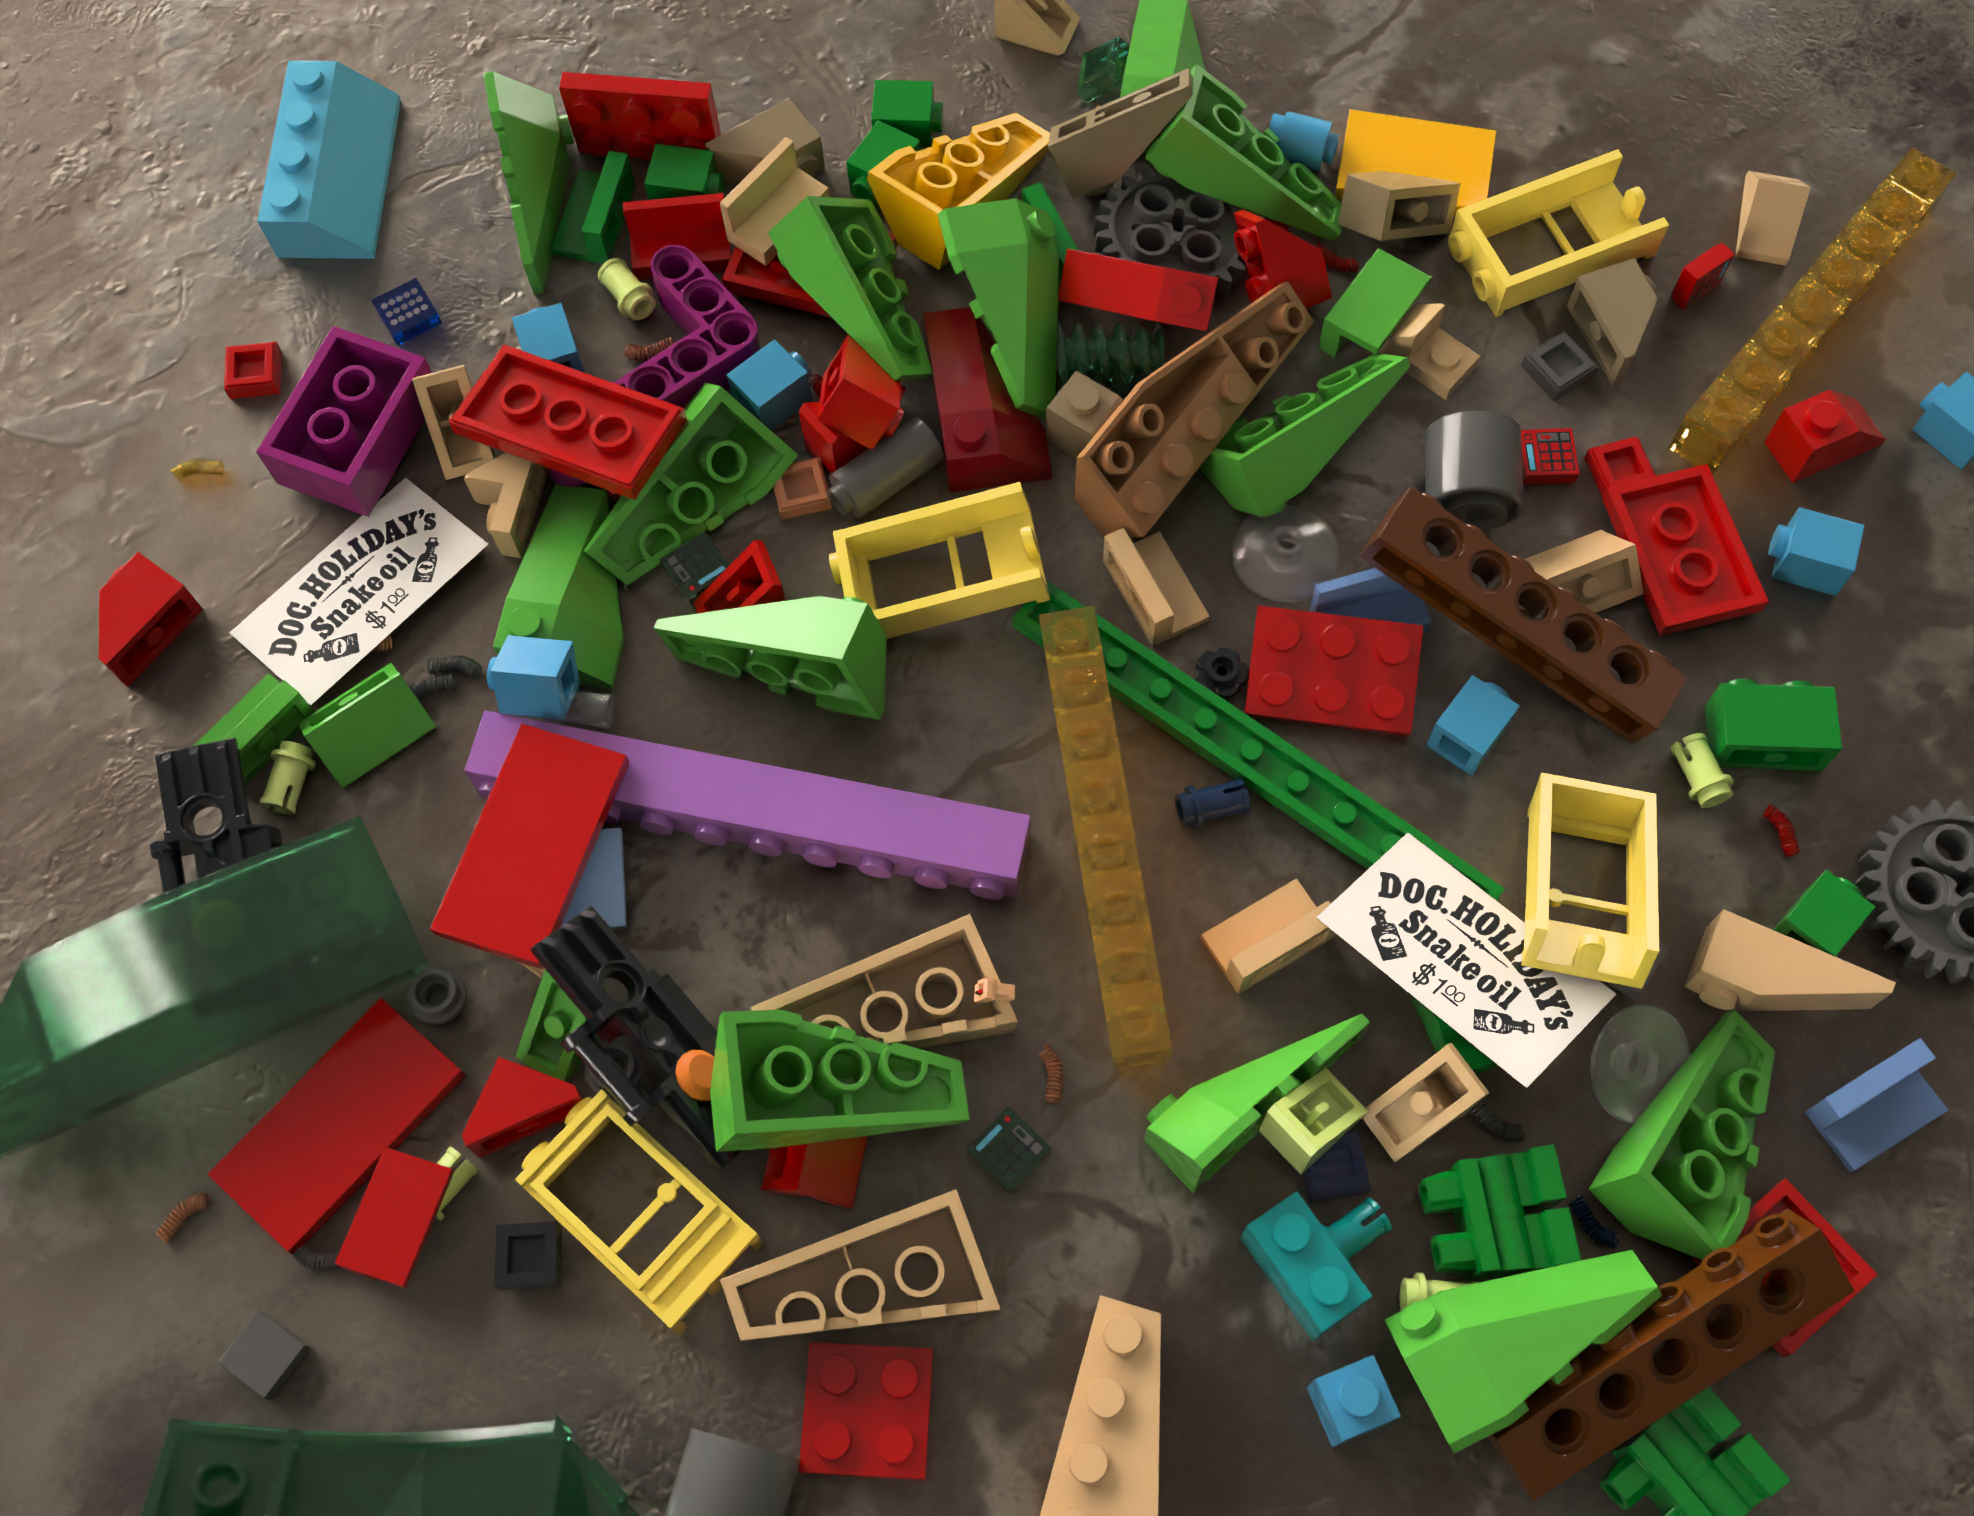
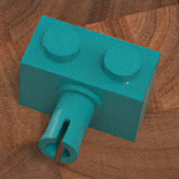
M1296 1191L1248 1224L1240 1238L1312 1341H1315L1359 1310L1372 1297L1370 1291L1352 1268L1349 1259L1382 1235L1392 1231L1391 1223L1385 1213L1367 1226L1361 1225L1373 1217L1376 1211L1381 1208L1370 1197L1364 1199L1363 1203L1326 1227L1318 1221L1298 1191Z

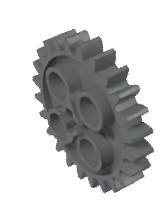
M1141 168L1137 182L1126 175L1123 176L1120 189L1111 186L1108 190L1107 200L1100 201L1093 235L1096 236L1094 251L1105 256L1219 277L1216 292L1227 297L1231 285L1240 286L1245 271H1247L1246 263L1240 257L1234 242V233L1238 231L1234 213L1245 209L1187 189L1173 178L1164 177L1159 172L1157 176L1152 177L1147 170Z
M1932 800L1922 811L1915 805H1912L1900 815V818L1894 815L1881 827L1882 831H1878L1867 842L1872 850H1868L1858 861V864L1869 871L1862 874L1855 881V885L1872 891L1865 899L1876 906L1874 910L1878 914V917L1867 927L1870 931L1882 929L1888 931L1890 936L1882 946L1885 951L1899 945L1906 950L1902 960L1903 966L1907 967L1919 958L1925 961L1924 974L1928 979L1940 972L1942 968H1945L1950 984H1957L1967 976V973L1974 983V938L1966 935L1959 924V921L1966 923L1974 931V812L1967 816L1962 800H1956L1946 811H1944L1938 800ZM1936 845L1948 851L1952 861L1945 859L1939 854ZM1907 887L1916 890L1922 896L1924 905L1910 897Z

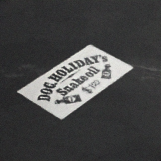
M405 477L376 503L369 517L362 515L235 627L230 634L281 680H285L294 687L309 705H312L489 544Z
M1409 833L1400 839L1316 917L1526 1089L1616 995L1615 992L1599 980L1522 966L1525 923Z

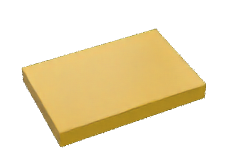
M1350 109L1335 197L1342 200L1347 174L1387 171L1452 180L1461 183L1454 214L1455 217L1457 210L1487 199L1496 131Z

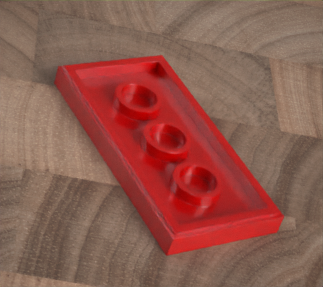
M503 344L448 422L453 433L636 500L688 419L683 407Z
M521 723L430 927L433 934L543 970V965L530 949L561 927L630 763L627 755Z
M380 997L207 1175L288 1253L294 1255L296 1250L305 1245L374 1173L384 1147L396 1150L458 1085L466 1074Z

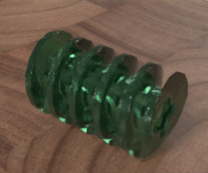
M1101 322L1094 324L1090 337H1086L1081 323H1074L1069 338L1065 337L1061 324L1058 323V368L1063 386L1075 371H1078L1093 381L1096 374H1101L1107 389L1112 388L1116 375L1121 374L1126 388H1132L1137 373H1142L1143 378H1146L1164 365L1163 323L1161 322L1156 323L1151 337L1148 336L1143 322L1135 324L1131 337L1127 336L1122 322L1115 323L1110 337H1107Z

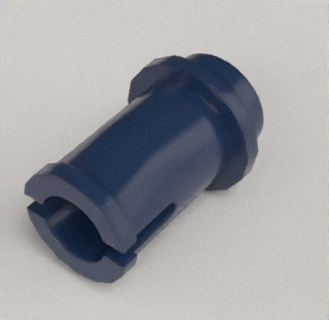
M1239 778L1234 779L1232 782L1195 790L1192 785L1184 787L1183 793L1176 794L1174 799L1177 817L1181 826H1192L1194 830L1202 829L1203 822L1249 813L1250 799L1247 788L1240 790V788H1244V781Z

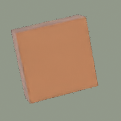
M819 457L792 463L773 486L781 520L832 509Z

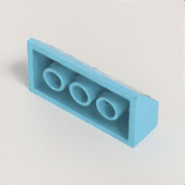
M288 61L257 220L277 258L375 259L401 99L397 93L338 61Z

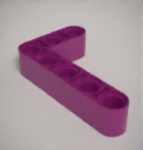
M668 245L660 248L651 260V271L657 299L666 312L685 331L687 336L613 383L652 397H658L657 399L684 408L704 383L721 386L726 391L730 389L726 374L760 350L758 330L753 317L691 250L680 245ZM547 468L551 479L560 486L577 487L586 483Z

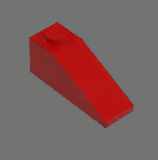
M1067 248L1058 300L1151 321L1207 331L1210 325L1219 277Z

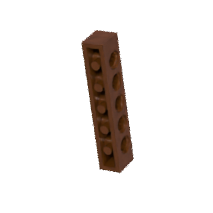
M1411 486L1389 508L1359 555L1363 560L1631 744L1659 729L1687 679V676L1674 668L1669 659L1664 655L1648 650L1626 635L1625 630L1619 624L1609 619H1603L1581 604L1579 598L1574 593L1555 586L1536 573L1529 562L1520 557L1510 555L1491 542L1481 529L1465 524L1443 509L1442 504L1436 498L1426 493H1420ZM1426 541L1437 548L1440 556L1433 554L1429 550ZM1472 573L1478 575L1483 580L1485 588L1474 580ZM1519 605L1528 611L1531 620L1521 613ZM1565 636L1574 643L1576 651L1569 647ZM1611 668L1617 671L1621 682L1614 677Z
M1787 1208L1781 1213L1773 1214L1760 1220L1752 1232L1729 1247L1720 1248L1709 1253L1702 1260L1700 1266L1680 1279L1658 1286L1662 1294L1658 1300L1605 1344L1591 1343L1570 1361L1574 1370L1573 1373L1559 1385L1549 1379L1524 1400L1529 1408L1524 1415L1512 1425L1488 1436L1509 1474L1527 1495L1535 1501L1853 1293L1854 1289L1821 1229ZM1770 1272L1768 1279L1761 1285L1765 1275ZM1718 1306L1715 1314L1707 1320L1710 1312ZM1666 1340L1662 1349L1656 1354H1654V1351L1657 1348V1346L1661 1342ZM1613 1375L1609 1384L1600 1389L1603 1381ZM1561 1409L1558 1416L1546 1424L1550 1415Z

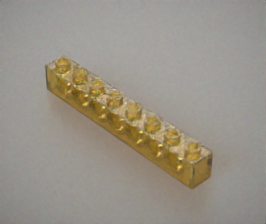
M1912 147L1686 413L1668 448L1695 466L1708 464L1712 475H1714L1929 217L1957 173Z
M1088 606L1039 615L1114 1070L1172 1061L1170 1033L1095 607Z

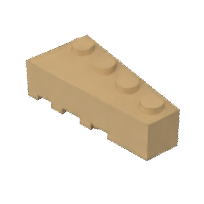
M970 914L750 1007L751 1011L786 1010L802 1015L801 1020L829 1028H834L838 1025L855 1030V1035L889 1045L897 1042L915 1048L1014 1033L1018 1024L1010 1002L995 1000L989 1003L974 1002L975 984H978V980L992 978L997 979V983L1001 982Z
M957 1189L720 1279L740 1341L1000 1310Z
M1100 1295L1040 1516H1158L1161 1313Z

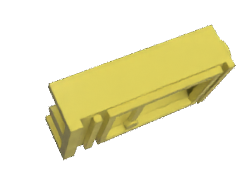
M1618 149L1457 210L1453 227L1448 237L1450 252L1457 262H1462L1472 278L1476 295L1481 301L1487 302L1495 317L1503 315L1504 310L1574 284L1578 276L1633 258L1636 260L1643 257L1646 260L1656 256L1669 224L1663 217L1641 225L1638 218L1645 204L1643 190L1636 186L1627 190L1623 197L1613 183L1623 158ZM1571 206L1595 244L1574 251L1551 216V213ZM1541 217L1565 255L1510 276L1487 238Z
M1020 482L833 531L836 552L829 554L833 578L837 585L842 584L844 597H854L868 603L886 633V639L1034 600L1037 603L1050 600L1030 505ZM983 531L992 580L965 586L955 538ZM947 541L956 589L878 609L869 561Z
M1541 772L1527 811L1529 832L1525 936L1521 965L1642 989L1659 953L1656 794ZM1551 831L1626 845V905L1564 894L1559 889H1550ZM1561 904L1624 915L1627 922V934L1549 920V906L1559 907Z
M601 1089L593 1099L586 1097L570 1110L564 1121L567 1126L550 1143L548 1141L540 1143L526 1156L521 1165L523 1171L515 1180L670 1329L681 1336L688 1328L681 1321L706 1292L713 1297L723 1288L720 1279L727 1277L725 1274L727 1269L748 1246L757 1252L764 1245V1242L747 1223L738 1217L637 1122L630 1127L623 1119L627 1113ZM613 1121L674 1179L670 1183H664L658 1188L656 1199L609 1248L547 1187ZM683 1186L704 1207L648 1268L638 1276L618 1256V1253L665 1203H671L676 1199L677 1190Z

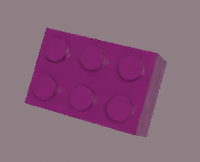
M332 326L256 450V453L275 482L281 486L369 517L425 421L412 381L415 377L432 373L425 357Z

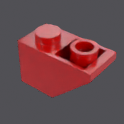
M1241 210L1234 213L1238 231L1234 233V242L1240 257L1246 263L1249 279L1245 282V288L1250 303H1253L1283 282H1289L1306 309L1332 298L1322 249L1248 211Z

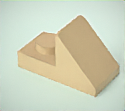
M1444 304L1413 305L1378 353L1407 357L1411 367L1406 373L1444 400H1447L1476 369L1480 355L1439 328L1445 310Z
M506 452L465 475L464 481L476 503L490 506L487 514V531L492 535L501 555L522 558L548 470L547 467Z
M1450 1043L1365 1107L1368 1112L1362 1119L1392 1160L1397 1162L1445 1126L1468 1113L1489 1094V1091L1454 1045Z

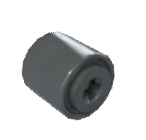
M1483 410L1463 411L1447 415L1429 425L1424 432L1426 494L1436 498L1442 504L1443 509L1465 524L1478 527L1482 531L1499 528L1516 520L1524 509L1521 426L1513 418L1502 413Z
M691 1428L665 1516H785L801 1459Z

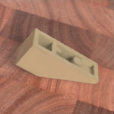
M1723 909L1706 927L1684 987L1699 993V998L1706 1004L1722 1010L1872 1009L1893 993L1896 982Z

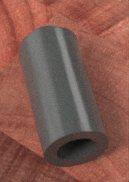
M913 417L897 428L891 437L885 436L878 441L873 450L868 448L830 474L829 481L832 487L827 489L828 497L843 516L850 513L855 518L860 519L944 460L942 447L930 428L921 419Z

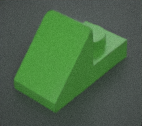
M546 969L544 970L515 1057L538 1072L569 1082L583 1061L574 1050L567 1053L560 1043L586 1022L587 1018ZM593 1035L597 1041L600 1039L598 1035Z

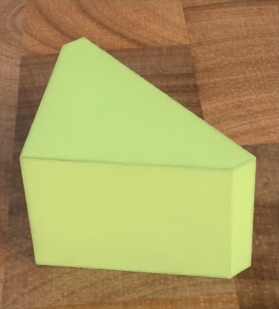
M1324 1068L1274 1103L1267 1111L1259 1131L1302 1175L1362 1119L1368 1110L1327 1068Z

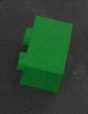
M1735 679L1721 683L1704 706L1708 744L1719 766L1722 768L1823 771L1842 750L1835 687L1813 686L1808 681H1791L1782 685L1757 684L1756 681L1751 679Z

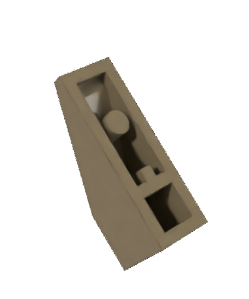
M1189 68L1051 127L1048 147L1072 199L1087 194L1088 197L1100 195L1109 190L1114 185V182L1123 176L1193 95V76Z

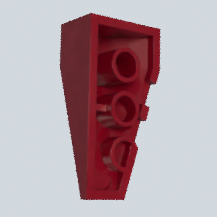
M971 307L923 313L949 493L1004 486L1017 482L1027 483L1052 479L1045 429L1037 416L1015 408L991 354V347L994 345V342L982 321L975 318Z

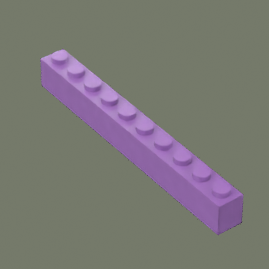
M486 710L483 712L464 770L478 791V794L488 799L521 723L627 755L630 763L604 824L614 825L619 820L639 823L640 827L654 834L671 835L673 830L694 834L697 840L715 846H724L727 844V841L746 844L752 851L765 856L777 857L782 852L802 855L807 862L821 867H835L838 862L858 866L862 873L877 878H889L894 873L914 877L916 883L933 889H945L950 884L970 888V892L975 896L989 900H1000L1003 898V895L1017 898L1031 836V815Z

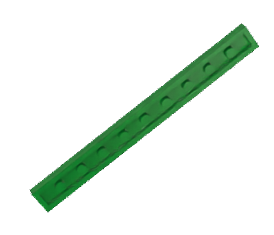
M1046 580L1050 596L1049 601L1037 603L1034 600L1024 603L1012 617V627L1232 778H1241L1245 783L1244 786L1367 870L1409 833L1496 901L1503 894L1505 888L1049 581Z

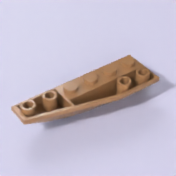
M1289 282L1278 284L1137 383L1077 456L1074 500L1103 538L1122 528L1125 529L1129 537H1144L1314 323L1313 318Z

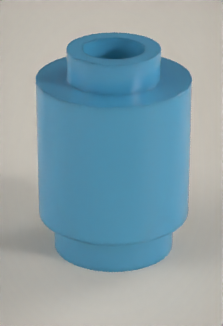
M1289 111L1286 112L1285 116L1273 114L1269 128L1280 139L1276 144L1291 165L1302 163L1309 170L1320 172L1323 162L1333 163L1340 134L1332 133L1333 122Z

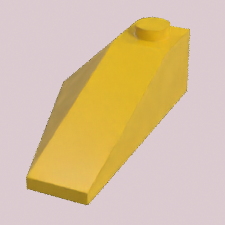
M1013 113L972 126L970 135L954 140H951L947 135L934 138L932 147L919 151H915L911 146L898 149L868 172L867 181L898 245L940 270L950 260L938 213L945 208L1007 200L1049 151L1050 133L1018 113Z

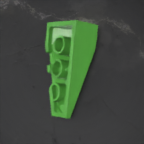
M1735 1009L1726 1012L1614 1146L1588 1190L1631 1233L1701 1260L1717 1249L1727 1248L1734 1244L1749 1217L1751 1198L1744 1195L1748 1169L1757 1166L1760 1148L1752 1144L1757 1115L1766 1111L1775 1050Z

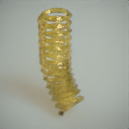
M192 459L191 461L188 460L187 463L183 461V464L180 463V466L173 467V469H170V472L178 480L182 481V478L185 479V477L195 473L222 475L224 473V464L221 460Z

